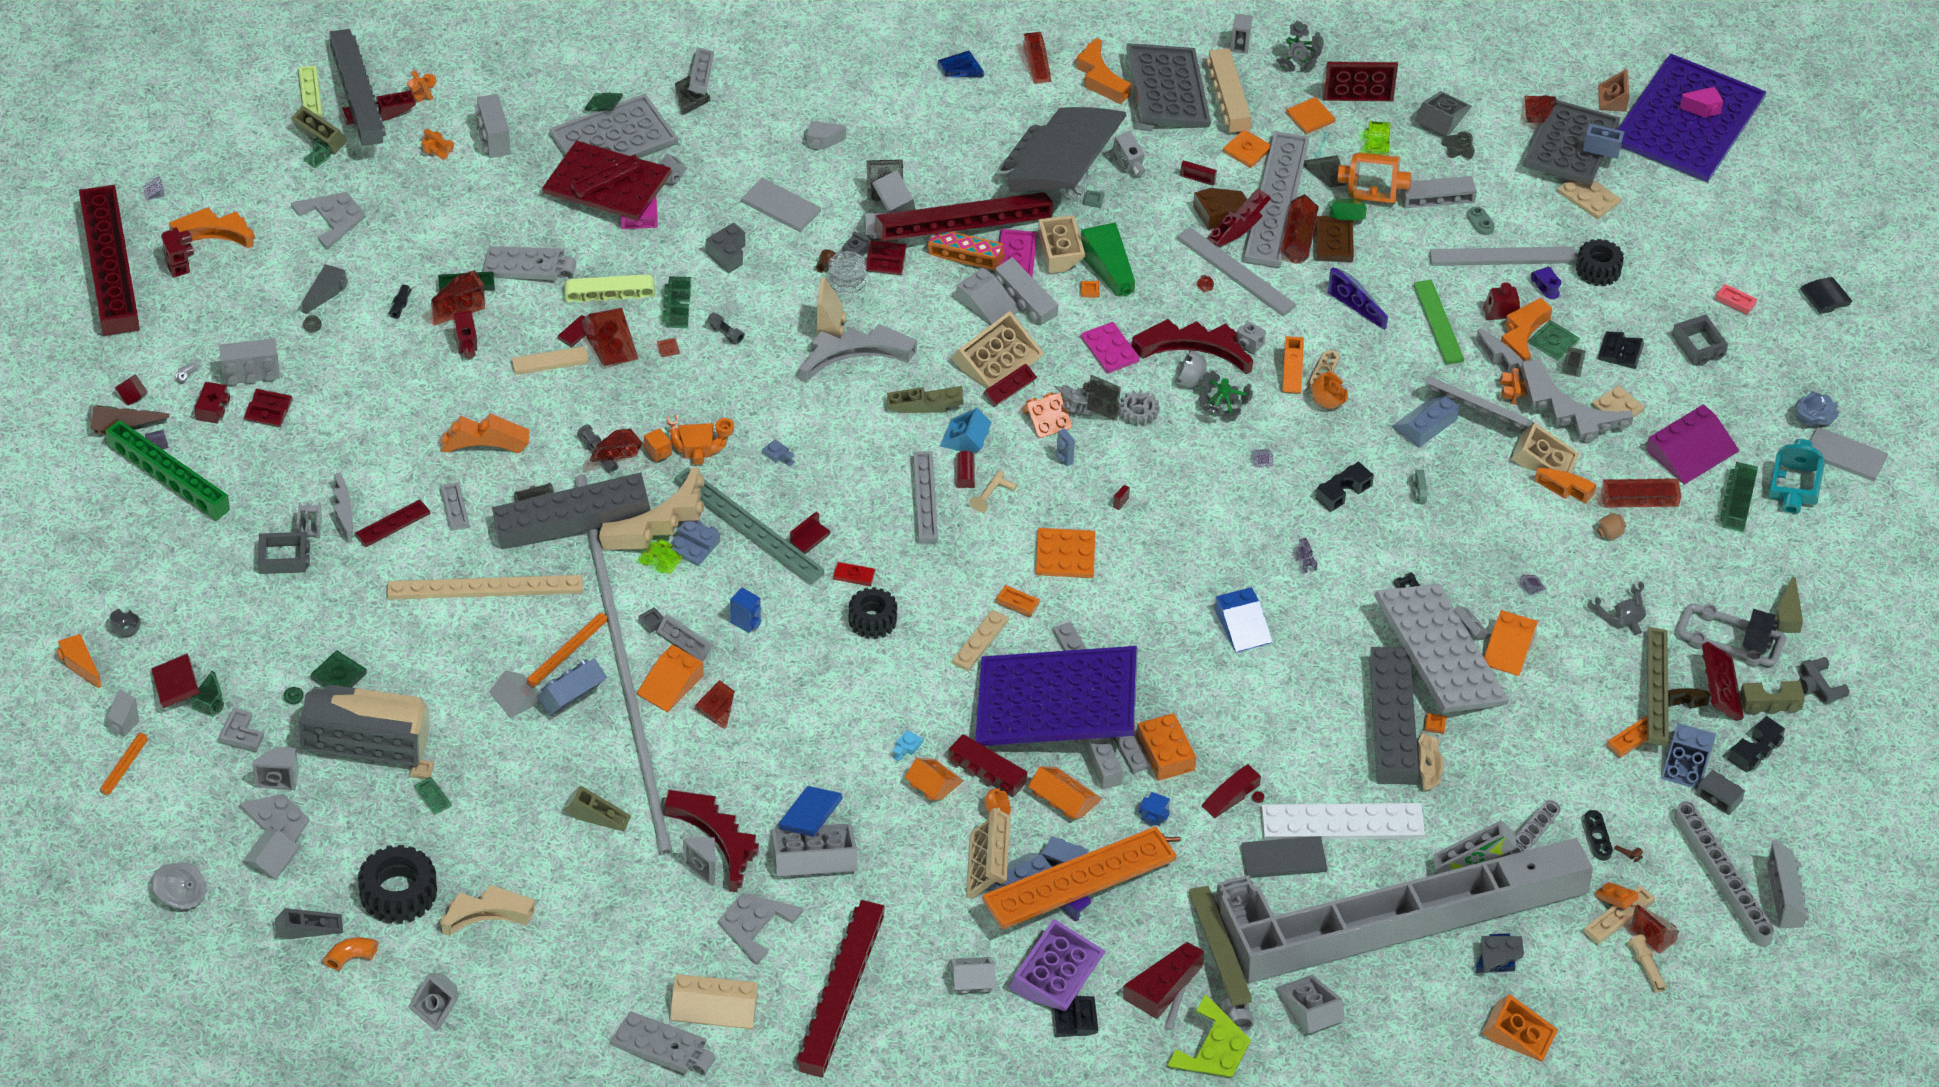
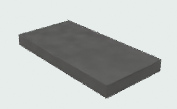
M1321 836L1242 842L1241 844L1246 874L1250 875L1251 878L1327 872L1328 869Z

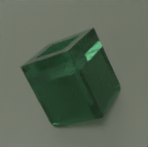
M319 138L312 141L313 152L303 158L306 163L315 169L331 158L330 146Z

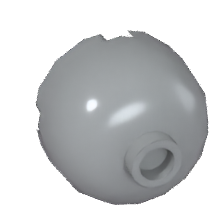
M1189 350V354L1187 353L1180 366L1179 371L1181 374L1179 379L1176 378L1175 383L1187 388H1193L1203 381V375L1208 372L1206 371L1207 363L1203 356L1193 350Z

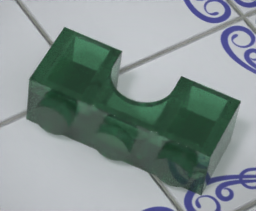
M669 276L668 284H665L664 294L667 297H664L663 308H666V311H663L662 321L666 322V328L688 329L689 304L679 302H690L691 277Z

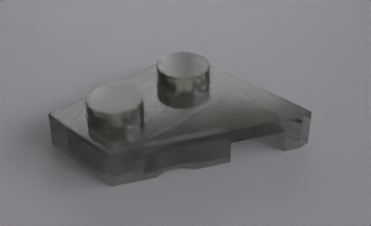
M1337 155L1304 160V167L1329 188L1347 185L1346 183H1338V170L1341 163Z

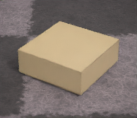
M420 760L418 766H412L410 777L430 780L435 765L434 762Z

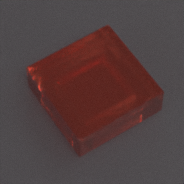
M675 338L657 341L661 357L680 354Z

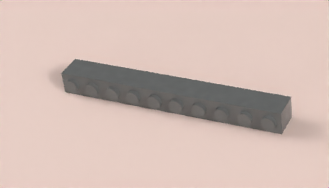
M351 29L329 31L330 47L361 145L383 143V136H386L385 126L382 125V117L379 115L375 95H373L371 84L369 85L368 74L366 75V67L363 65L356 36L352 35Z

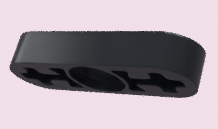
M1589 810L1585 813L1584 825L1594 856L1601 861L1609 860L1612 856L1613 848L1603 816L1597 810ZM1590 817L1596 820V826H1594L1593 820ZM1600 833L1603 835V838L1597 839L1593 834ZM1601 844H1603V850L1607 851L1605 854L1600 851Z

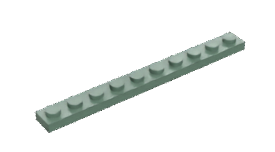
M686 468L675 477V483L681 487L691 469ZM704 479V486L701 487L700 500L704 502V505L808 583L812 584L824 575V568Z

